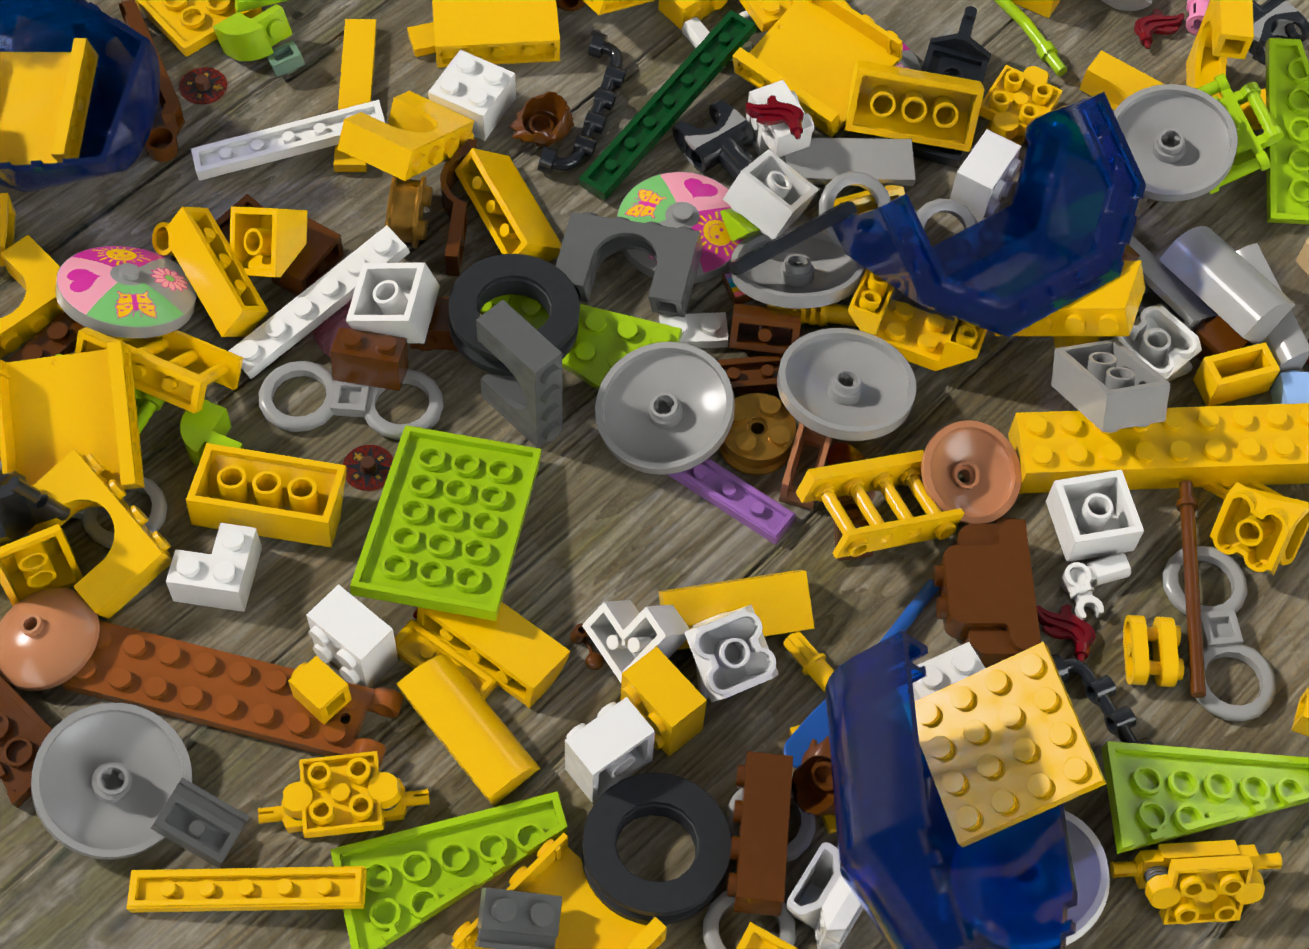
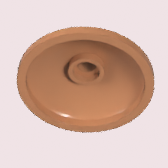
M971 420L955 422L938 431L925 448L921 464V474L926 493L942 512L961 508L965 514L959 523L966 525L987 524L1002 517L1015 503L1021 487L1020 462L1011 443L994 427ZM959 472H961L965 477L964 483L961 482L958 478Z
M48 588L23 598L0 621V675L10 685L26 691L50 689L71 679L85 666L96 648L100 632L98 615L94 613L78 592L67 588Z

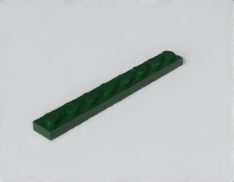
M730 10L580 176V186L606 201L733 58V54L756 32V23Z

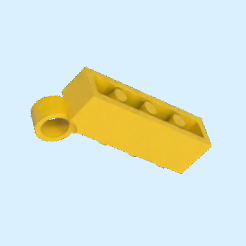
M181 207L171 222H161L155 226L152 233L154 250L162 256L176 257L221 337L248 336L267 314L268 309L209 209Z

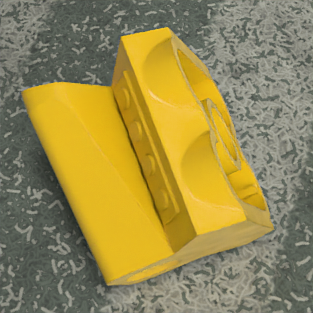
M1236 482L1225 497L1209 537L1217 550L1226 555L1235 553L1244 559L1246 565L1255 572L1266 571L1274 576L1279 564L1282 566L1288 565L1293 562L1309 528V502L1245 487Z

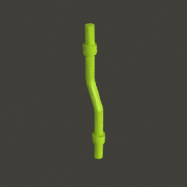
M994 0L1023 29L1037 48L1036 53L1042 62L1048 63L1058 77L1063 76L1067 72V67L1058 57V50L1054 44L1044 38L1032 20L1011 0Z

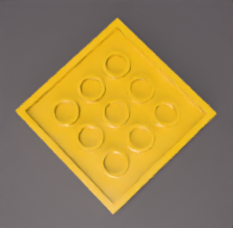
M1044 642L905 706L957 843L961 847L968 846L1107 784L1050 651Z

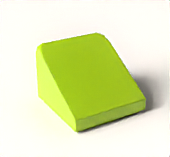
M732 208L720 211L732 242L760 233L759 231L761 230Z

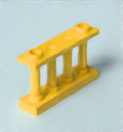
M88 327L78 331L75 353L107 349L106 343L123 342L131 349L134 388L194 414L203 408L207 385L216 382L232 390L238 387L243 357L179 330L150 338L107 336Z
M923 450L808 469L796 494L802 503L817 500L823 502L843 536L833 551L835 558L846 556L858 557L866 552L937 538L943 540L954 534L956 526L965 513L961 508L942 512L927 495L923 482L920 479ZM895 486H908L927 515L913 517L895 489ZM880 491L898 520L884 522L866 492ZM852 496L869 526L855 528L837 497Z

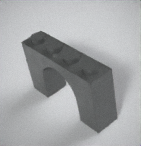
M571 212L556 267L571 280L578 293L579 301L589 302L598 268L607 257L621 250L635 249L648 253L657 262L648 295L652 312L685 317L703 250L700 231H695L686 226L678 228L663 226L652 221L646 223L635 222L625 217H602L592 212Z
M502 300L476 319L477 340L497 357L514 376H503L488 372L480 378L481 394L484 400L538 448L546 441H553L563 428L562 352Z

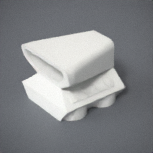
M1163 306L1145 308L1141 312L1140 317L1134 321L1130 336H1114L1112 338L1120 341L1168 382L1189 373L1192 370V364L1189 360L1202 351L1199 337Z
M752 604L703 620L692 625L691 629L684 632L696 662L698 690L705 699L710 698L711 702L728 698L773 679L779 674L776 668V658L768 648L762 632V622L755 614Z
M825 842L819 847L789 896L787 908L795 918L815 930L817 949H840L869 900L877 878L871 875L867 864L842 874L840 851L831 843Z

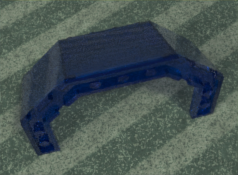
M1101 92L1045 113L1032 120L1027 125L1025 132L1028 147L1011 205L938 244L931 246L907 194L901 195L878 208L857 215H851L832 225L847 256L919 305L1005 337H1010L1121 276L1124 265L1122 257L1126 245L1130 244L1137 220V216H1135L1139 199L1143 198L1146 183L1105 92Z

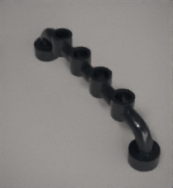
M595 31L589 46L588 55L601 59L604 53L610 57L611 62L606 68L601 86L597 89L592 107L586 115L583 128L576 138L571 155L566 158L557 157V149L545 146L539 160L538 171L551 174L553 169L571 170L581 163L584 156L592 158L597 145V139L592 138L594 132L602 134L607 121V116L602 113L604 109L612 111L617 93L613 92L612 89L614 86L621 88L626 76V70L621 69L623 65L622 53L615 45L607 42L608 35Z
M1058 654L1051 655L1063 682L1068 680L1069 672L1077 674L1082 679L1088 699L1092 703H1097L1103 712L1104 722L1110 733L1117 735L1121 742L1154 745L1147 737L1137 740L1130 729L1136 725L1133 711L1128 706L1118 709L1111 697L1116 695V686L1111 677L1104 675L1098 678L1090 666L1079 659H1063Z

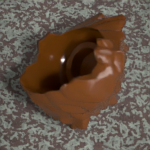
M548 91L545 94L531 97L525 102L523 109L516 114L517 119L511 121L508 128L516 132L512 135L513 139H520L521 142H532L537 146L544 145L549 147L557 141L563 140L575 124L567 101L556 92Z
M827 736L819 744L817 740L812 739L808 750L803 755L801 765L796 767L792 776L794 801L803 812L813 814L816 817L824 815L833 816L840 811L847 812V803L853 795L855 781L853 769L841 754V750L838 747L834 748L832 737Z

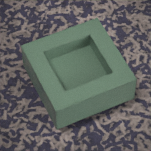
M293 40L274 48V53L267 56L269 64L277 77L283 74H291L299 67L306 65Z

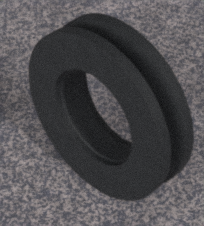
M502 254L476 262L467 268L455 281L449 295L450 336L460 354L478 368L498 375L514 376L497 357L477 340L476 319L480 317V310L484 304L495 297L503 295H524L538 301L547 310L549 318L537 331L562 352V359L572 349L578 334L579 297L571 280L555 265L534 256Z
M666 773L638 774L623 779L611 786L598 798L590 810L584 827L581 851L584 874L597 898L617 915L648 925L654 917L658 918L664 925L674 924L699 913L719 892L730 861L731 834L726 817L717 802L695 783ZM648 815L667 817L681 824L691 835L695 846V859L690 869L679 878L665 882L646 881L630 873L620 860L616 844L622 829L634 819Z

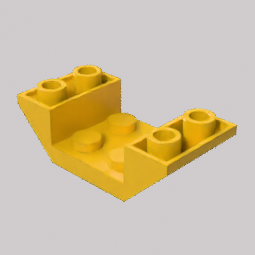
M866 268L848 308V313L860 331L872 334L888 342L908 362L933 371L951 367L978 357L991 322L989 311L983 310L979 306L961 302L955 320L951 321L938 314H932L913 307L908 303L893 300L892 296L898 278L889 276L882 271Z

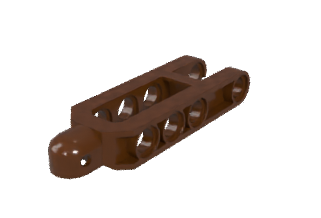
M124 0L118 3L129 34L101 42L95 25H92L89 13L84 12L74 15L73 19L80 38H87L99 56L95 74L123 141L146 149L147 154L154 161L163 163L174 159L179 150L177 135L184 126L185 120L178 96L136 1ZM140 63L143 64L162 108L160 114L164 126H155L146 132L142 119L130 115L124 93L120 91L114 71Z

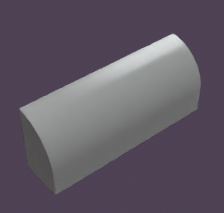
M811 138L809 147L782 156V160L813 185L826 186L836 176L849 171L867 173L878 179L883 186L912 187L916 180L912 139Z
M1199 226L1188 230L1178 237L1159 259L1239 335L1254 344L1262 343L1295 306L1293 301L1209 227Z
M1126 229L1114 230L1140 255L1137 260L1142 261L1145 291L1138 309L1140 314L1147 307L1163 306L1191 331H1194L1201 322L1205 320L1210 322L1216 318L1217 315Z
M1258 243L1248 245L1236 251L1282 292ZM1290 310L1262 342H1266L1280 368L1278 375L1280 372L1298 370L1300 372L1309 357V343L1292 310ZM1249 342V344L1247 345V347H1248V346H1252V345H1256V344H1254V343H1252V342Z

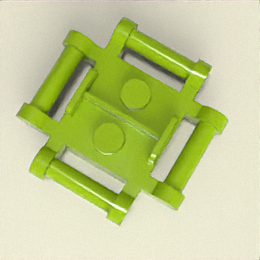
M1222 73L1214 77V81L1197 88L1211 96L1216 93L1221 94V99L1218 96L1214 98L1231 115L1238 137L1237 151L1229 173L1218 186L1208 193L1210 195L1219 191V187L1259 169L1265 171L1271 168L1270 160L1263 149L1279 142L1285 134L1282 128L1275 124L1260 96L1261 89L1258 83H1247L1239 91L1233 93L1226 76ZM1249 102L1264 130V133L1256 136L1240 107V105Z

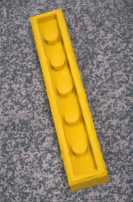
M345 19L338 110L372 102L377 33L376 19ZM335 145L334 172H367V163L337 150L338 145Z
M365 866L131 870L126 909L131 913L364 909L367 869Z

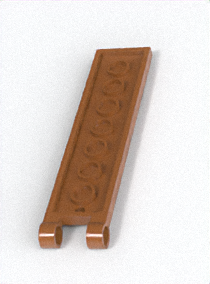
M99 621V638L91 658L76 675L62 683L64 689L115 703L136 705L151 712L325 756L377 751L379 768L382 764L386 747L382 743L369 738H359L357 740L365 715L369 711L384 717L396 718L399 715L404 700L401 693L390 688L378 687L373 689L346 682L349 686L352 700L324 725L293 697L288 680L291 679L295 669L104 621ZM344 716H349L351 718V720L348 723H342L340 721L341 718Z

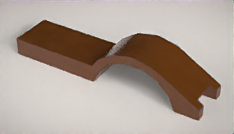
M469 139L445 163L440 174L442 204L445 212L451 219L445 250L446 275L460 276L468 227L467 202L456 198L450 190L459 181L454 170L472 148L477 149L476 139Z

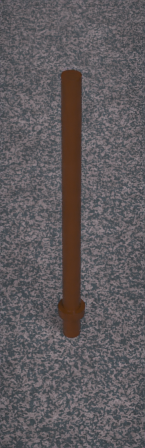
M1183 480L1179 482L1180 498L1176 501V507L1181 514L1190 689L1192 697L1203 698L1206 696L1195 521L1198 500L1194 498L1193 482Z

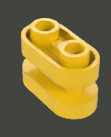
M1126 616L1123 626V647L1126 680L1129 685L1145 686L1149 675H1155V681L1159 687H1175L1177 681L1183 679L1184 661L1178 657L1181 628L1179 625H1175L1172 617L1157 616L1154 619L1153 626L1147 627L1144 616ZM1148 641L1152 642L1153 660H1149Z

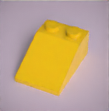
M59 524L0 547V584L12 606L37 591L48 588H70L83 578L72 548Z

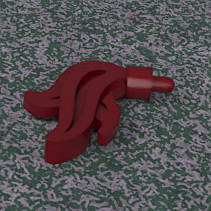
M1153 9L1152 15L1142 17L1135 22L1134 32L1139 36L1141 45L1145 46L1146 49H1150L1153 42V34L1170 35L1176 33L1183 23L1185 15L1180 13L1178 15L1166 16L1159 9Z
M771 95L767 99V104L746 103V113L755 118L758 123L763 125L785 123L789 126L790 133L795 139L801 138L803 133L802 122L804 119V113L801 108L789 103L779 102L776 100L775 95Z
M1066 604L1061 607L1060 613L1047 611L1042 606L1037 605L1038 622L1043 626L1042 631L1056 639H1070L1075 645L1074 656L1084 662L1089 657L1090 647L1096 638L1095 630L1091 625L1075 616L1071 612V605Z

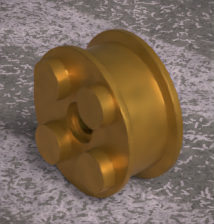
M393 176L387 203L385 226H388L402 242L412 243L413 248L417 249L419 240H426L428 220H423L425 207L431 206L433 188L427 186L426 176H422L420 181L412 179L404 181Z
M750 393L735 398V414L732 427L725 441L720 446L719 452L724 461L738 472L754 476L773 473L780 469L790 457L796 434L795 418L786 409L783 402L775 396L763 393Z

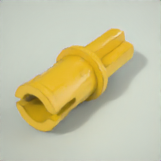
M796 631L786 638L783 643L784 647L803 667L802 673L804 675L809 674L825 692L827 697L845 684V681L826 662L827 656L824 653L819 654L801 632Z

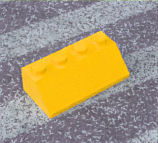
M856 60L849 90L845 130L892 139H912V142L970 152L985 89L981 81Z
M206 443L186 498L191 525L219 529L220 523L256 528L258 536L332 548L341 518L347 471L346 465Z

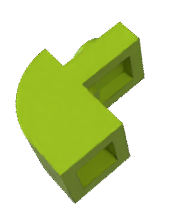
M277 4L252 19L238 11L213 26L223 53L237 61H254L265 58L274 53L272 46L293 34L283 7Z
M205 399L202 410L195 414L186 410L180 422V433L187 455L197 467L206 443L244 449L242 443L226 437L232 427L227 409Z

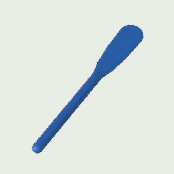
M933 579L928 580L850 680L832 692L814 709L786 741L783 754L793 756L792 767L796 768L801 765L803 755L808 750L812 739L817 740L819 744L827 736L832 737L833 740L837 737L854 708L861 688L940 587L934 586Z

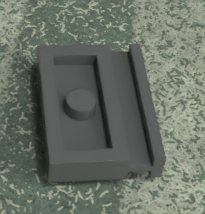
M182 777L150 829L219 868L249 816Z
M482 888L477 924L479 929L475 947L491 949H555L556 937H558L562 896Z

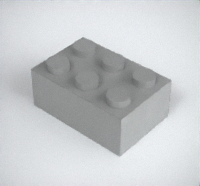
M1117 339L1055 348L1051 386L1102 432L1112 433L1123 428L1134 426L1146 427L1151 423L1165 421L1171 383Z

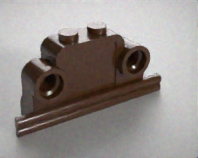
M998 518L994 521L995 524H969L964 526L959 531L953 545L946 549L941 564L934 565L933 567L934 586L940 587V597L936 601L937 618L943 619L944 630L950 637L964 639L962 645L970 642L985 668L1041 643L1025 519Z

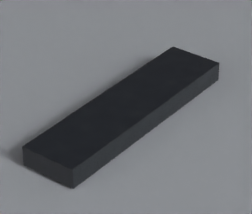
M853 201L842 202L731 261L728 266L733 276L743 274L858 211Z

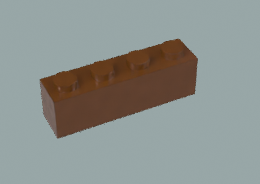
M747 751L745 765H737L735 787L742 788V800H735L733 823L740 824L739 836H732L730 860H737L736 873H729L727 897H734V912L771 916L781 915L785 894L793 756Z

